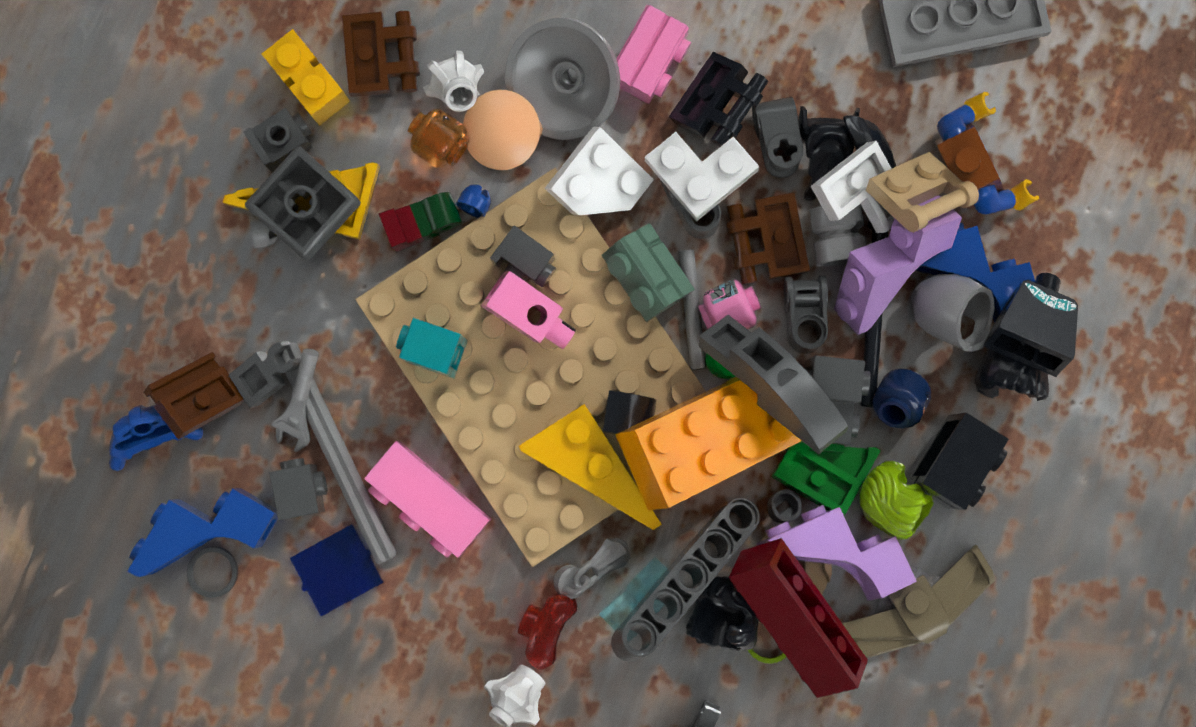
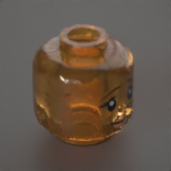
M439 108L431 110L426 115L422 112L418 113L408 128V132L412 134L410 140L411 151L436 168H443L447 164L453 167L463 156L470 142L466 138V126Z

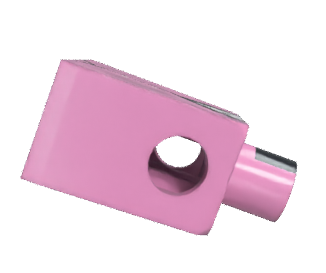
M511 271L502 273L481 304V307L537 343H541L545 337L559 348L564 349L576 331L574 327L558 317L563 310L560 305ZM532 306L541 313L540 320L536 324L527 318L528 310Z

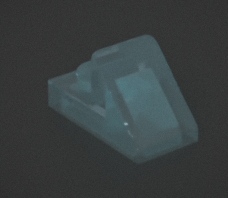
M654 556L599 615L616 630L665 573L667 568ZM660 600L654 601L653 608L656 614L665 606ZM629 630L627 633L628 642L637 636L638 633Z

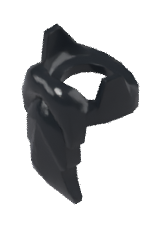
M801 106L798 119L801 138L805 141L806 156L809 158L807 170L811 177L810 183L804 192V199L814 200L817 197L811 185L853 153L854 144L843 119L807 118V110L804 106ZM856 108L853 116L859 117L860 108Z

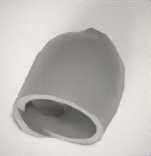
M937 274L923 280L915 287L910 298L912 300L913 316L916 323L930 335L964 351L973 352L984 348L983 345L990 332L994 314V298L991 290L971 278L957 274ZM962 315L975 321L973 333L966 339H962L960 332Z

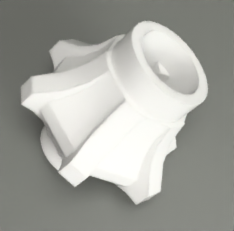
M456 50L452 58L439 63L431 60L427 65L432 72L430 83L423 87L426 96L441 99L444 102L445 109H451L456 112L470 109L480 95L476 89L479 79L484 74L482 65H472L464 59L462 51Z
M519 665L515 672L512 671L506 677L498 680H489L484 688L490 695L491 706L493 707L489 712L490 717L503 727H510L512 723H529L535 726L540 720L538 701L541 696L540 691L546 684L543 678L531 668Z

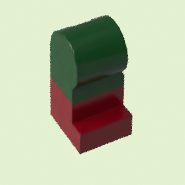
M451 192L435 194L396 210L392 208L378 213L390 245L396 253L440 236L439 234L462 224Z

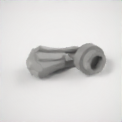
M607 538L592 559L581 568L574 565L561 567L554 575V588L556 592L567 599L577 598L606 574L624 567L630 559L627 543L618 538ZM592 568L595 575L589 578L585 573Z

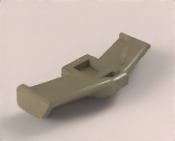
M977 545L972 546L932 587L923 574L916 578L917 582L888 595L895 609L842 623L866 658L920 643L929 644L947 633L948 627L995 581L993 570Z

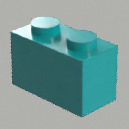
M413 318L410 326L403 325L396 348L401 350L399 358L455 379L467 340L459 333Z

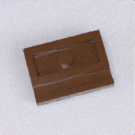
M213 352L149 384L143 392L146 397L150 396L155 402L154 408L178 440L242 405L245 401L224 366L220 367L214 360L216 356Z

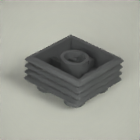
M298 146L245 202V207L300 257L309 261L353 214L361 202L311 155ZM301 196L307 199L312 196L309 201L311 208L307 212L301 210L296 213L299 206L295 201L298 197Z

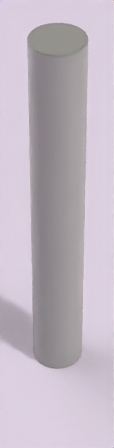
M694 250L678 251L680 268L695 289L683 299L689 364L691 370L706 369L704 350L698 346L699 336L703 333L701 313L698 307L700 303Z

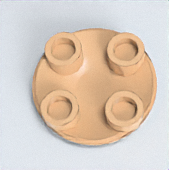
M493 90L479 96L475 104L467 110L463 121V138L469 153L480 164L495 170H509L525 163L536 150L543 131L542 124L532 104L520 94L509 90Z

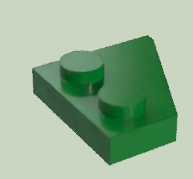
M801 441L787 448L771 477L819 506L824 505L827 511L840 507L845 516L881 450L876 447L856 448L844 447L841 444H831L818 454Z

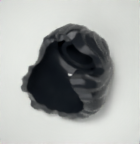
M989 348L986 349L975 378L977 392L993 399L999 396V388L1015 390L1019 394H1026L1029 398H1036L1037 401L1046 400L1049 395L1047 373Z
M715 577L695 601L696 607L686 625V634L695 638L697 643L706 644L711 647L719 645L721 648L736 651L751 650L757 642L759 620L741 593L735 589L729 577Z

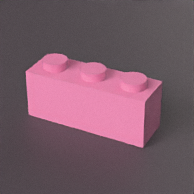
M400 441L394 442L364 478L371 484V487L368 489L371 495L384 505H387L390 501L402 510L399 518L416 532L422 527L433 537L429 543L447 558L451 554H454L457 558L460 557L492 520L491 517Z

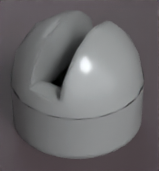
M256 216L249 217L254 249L274 244L278 236Z

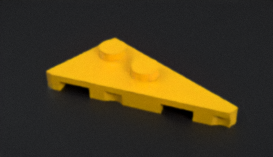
M585 404L518 446L523 453L652 530L662 525L653 510L647 509L639 488Z

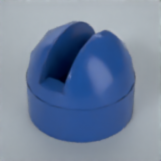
M473 184L461 192L456 205L468 215L476 218L485 217L490 208L491 196L488 190L482 191L480 185Z

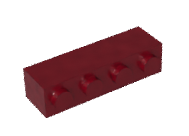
M780 538L742 550L729 578L733 582L735 589L741 593L754 611L757 619L765 626L777 643L780 651L786 655L799 673L802 681L807 684L815 697L821 698L858 689L868 659L783 539Z

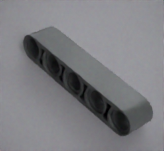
M745 498L733 499L710 518L615 630L611 646L618 658L626 662L637 661L649 655L658 647L756 529L760 515L758 508L753 502ZM730 512H734L740 517L742 522L741 528H737L731 523L729 518ZM705 541H710L716 546L718 551L717 558L708 555L704 547ZM680 570H685L691 575L693 580L692 588H687L682 584L679 578ZM655 600H660L666 605L668 610L666 619L660 618L655 613L653 608ZM629 630L635 631L640 635L642 639V648L640 650H635L629 645L627 640Z

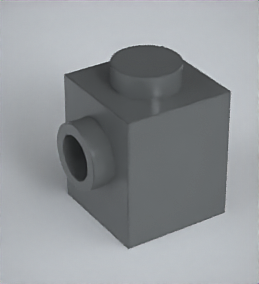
M304 458L280 462L281 470L269 472L278 520L325 512L322 495L328 494L327 482L324 472L318 471L316 464L305 465Z

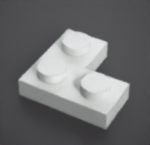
M675 132L645 156V162L696 221L759 171V165L734 137L729 139L705 160L701 161L678 133Z
M877 141L866 142L811 185L829 221L842 219L861 204L876 233L887 232L892 227L894 217L866 191L870 178L891 169Z

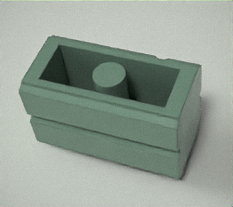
M650 223L624 236L602 254L610 273L618 279L630 297L631 304L641 313L646 322L670 309L695 290Z

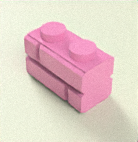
M646 5L616 59L620 72V89L647 104H650L654 95L661 98L672 79V76L667 74L673 61L681 63L691 45V42L686 39L689 27L675 18L667 16L664 12L651 5Z

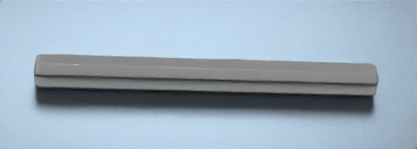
M290 342L291 345L283 351L282 357L286 363L291 359L300 358L301 360L302 353L294 342ZM298 369L285 372L292 388H294ZM313 378L306 403V417L375 562L378 564L393 558L396 555V550Z

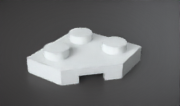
M592 127L544 189L571 214L588 215L631 210L654 179L601 127Z

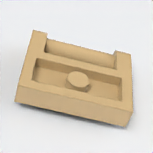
M930 152L870 178L866 191L904 228L913 233L925 228L928 221L957 207L967 208L979 200V192L974 183L970 181L962 182ZM942 193H945V194H946V195H944V196H942V197H940V198H938V199H936V200H933V201H931V202H929V203H927V204H925V205H923V206L918 205V204L923 203V202H925V201H927V200H929V199H931V198H933V197H935V196H938V195H940V194H942Z

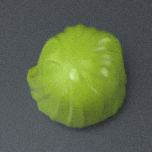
M885 461L873 468L867 475L861 487L859 503L865 518L875 527L891 537L896 536L900 540L908 539L930 514L934 502L932 496L925 494L920 485H906L908 481L905 476V466L902 463Z

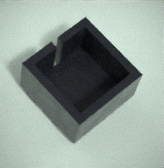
M967 412L948 415L907 483L910 485H920L925 494L932 496L933 500L948 509L966 510L968 505L974 507L985 492L986 486L982 483L989 471L995 472L1005 460L1007 451L1003 448L1009 439Z

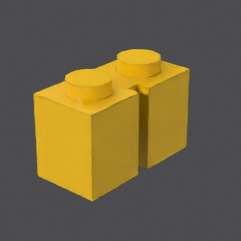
M293 29L261 53L319 126L350 102L344 91L323 65L319 63Z

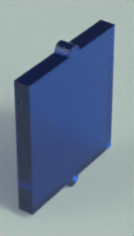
M353 524L290 558L303 582L301 589L308 591L320 616L331 612L384 582L371 558L370 550L366 549Z

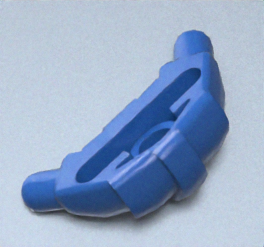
M143 405L136 406L129 411L128 415L122 417L113 425L109 447V466L112 470H122L126 460L132 459L133 454L135 455L143 450L146 451L172 439L178 441L154 408L155 405L149 407ZM200 427L184 437L191 440H199L203 436V429Z

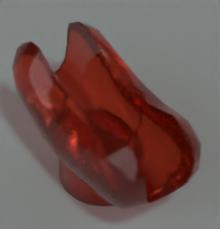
M557 593L549 596L542 608L533 604L528 606L520 622L518 634L529 638L525 655L527 661L533 667L543 670L555 663L556 645L565 623L577 612L578 606L575 598L570 599L565 595Z

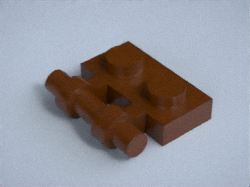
M410 11L396 12V26L385 27L382 12L342 15L348 90L351 97L390 94L389 78L394 77L401 78L402 92L411 93L418 90L417 76L420 75L419 62L415 61L413 43L417 40L416 27L412 26ZM386 43H398L399 61L388 62Z
M794 192L754 200L756 216L745 218L742 204L726 207L729 222L726 223L728 236L733 237L736 252L733 263L735 270L740 272L742 285L758 282L755 271L756 266L766 265L769 280L808 273L810 271ZM759 230L763 251L752 253L748 232Z

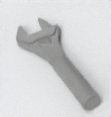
M303 349L291 402L285 413L272 423V426L276 428L277 443L282 441L285 432L298 438L294 452H298L310 442V434L306 422V403L319 353L313 349Z

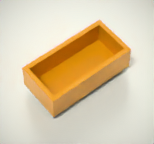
M737 377L615 434L648 510L670 508L802 440L757 405L758 394Z

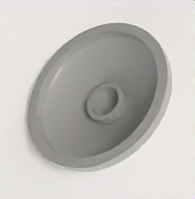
M551 18L532 25L517 38L507 58L505 83L507 90L520 94L532 104L542 124L543 136L558 140H571L587 135L592 127H600L609 118L619 96L620 72L610 45L594 28L575 19ZM569 69L576 72L577 79L575 82L568 78Z

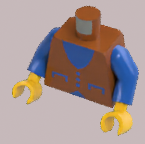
M983 92L967 99L964 105L940 119L937 130L941 138L936 140L935 143L947 168L962 182L970 181L978 189L979 200L977 203L967 207V209L974 206L981 214H992L1011 208L1020 211L1037 201L1039 196L1034 197L1028 192L1027 187L1032 184L1028 179L1010 190L1003 189L1000 177L975 126L972 124V122L981 120L996 112L995 107L989 109L986 106L984 99L989 93Z

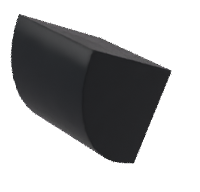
M609 390L603 432L617 434L655 415L657 399Z

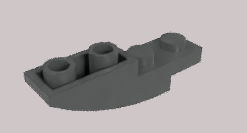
M727 315L699 336L698 346L758 394L757 405L816 453L820 454L847 432L848 425L823 389L790 353L760 327L751 333L730 315Z

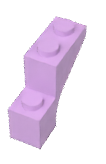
M935 196L918 205L923 206L933 200L940 198V196ZM953 209L928 221L925 228L914 233L909 232L894 218L889 237L850 251L834 307L841 320L846 322L857 335L868 331L910 275L920 265L934 255L952 248L962 217Z
M824 505L801 514L804 522L790 527L788 521L765 531L768 536L767 539L756 543L758 546L782 538L798 561L832 564L843 568L859 583L867 601L881 599L917 582L896 536L882 540L880 535L876 534L856 543L840 507L829 511L825 510Z

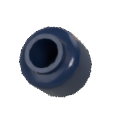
M902 368L891 370L883 377L872 400L873 410L877 417L890 427L901 429L913 427L920 422L931 400V388L927 380L912 370Z

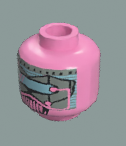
M730 280L706 291L703 295L704 304L698 306L707 329L727 315H730L746 329H751L757 322L755 311L761 309L753 287L744 289L738 280Z

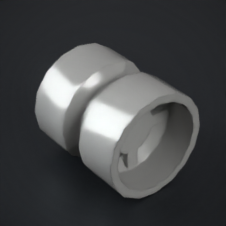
M861 204L837 221H829L822 206L809 210L812 232L819 235V240L814 243L816 266L846 265L850 251L867 245L866 237L859 234V229L864 226Z

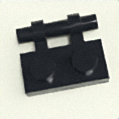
M712 52L669 117L676 125L705 138L713 125L718 127L711 141L721 147L731 137H736L743 128L741 122L751 107L756 108L763 98L761 93L769 81L763 75L755 73L748 84L744 83L743 80L747 76L748 71L742 64ZM732 96L737 97L738 100L729 113L722 112Z

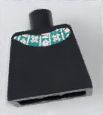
M1040 273L1037 275L1035 282L1023 280L1006 301L983 346L1057 377L1075 356L1078 304L1074 299L1058 293L1061 280L1054 274Z

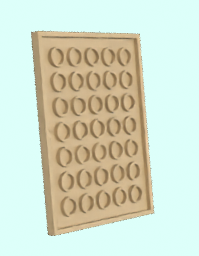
M553 168L488 211L485 217L481 216L355 299L532 567L619 509L523 453L518 446L583 404L586 405L603 432L609 390L657 399L655 415L705 392V389L658 319L654 317L646 322L641 313L631 304L630 297L618 279L610 273L607 263L602 257V254L609 247L588 215L571 214L544 189L558 172L556 168ZM514 225L554 254L555 260L552 265L556 267V270L544 287H540L538 284L535 285L530 280L526 282L560 305L563 310L558 317L576 329L573 337L564 349L559 348L545 337L541 343L532 341L481 307V304L508 266V264L503 262L498 268L491 262L490 257ZM532 306L528 310L527 318L536 324L540 320L541 313ZM416 318L459 333L467 340L455 379L410 364L399 358L401 350L396 348V344L403 325L410 326L412 319ZM603 432L636 483L616 435Z

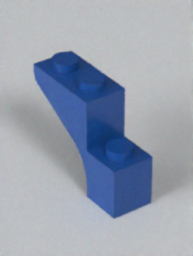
M963 223L959 225L952 248L934 255L915 270L934 276L937 274L961 275L971 278L991 290L994 298V323L1006 301L1023 280L1035 282L1030 262L1017 265L1015 258L991 265L993 272H990L978 226L965 229Z
M232 488L230 493L225 491L220 496L213 508V513L217 514L215 519L180 499H171L167 504L163 502L155 510L150 520V523L154 526L146 539L141 538L131 551L129 559L133 560L128 572L137 577L155 574L217 537L232 538L254 549L262 547L278 520L276 508L242 488Z

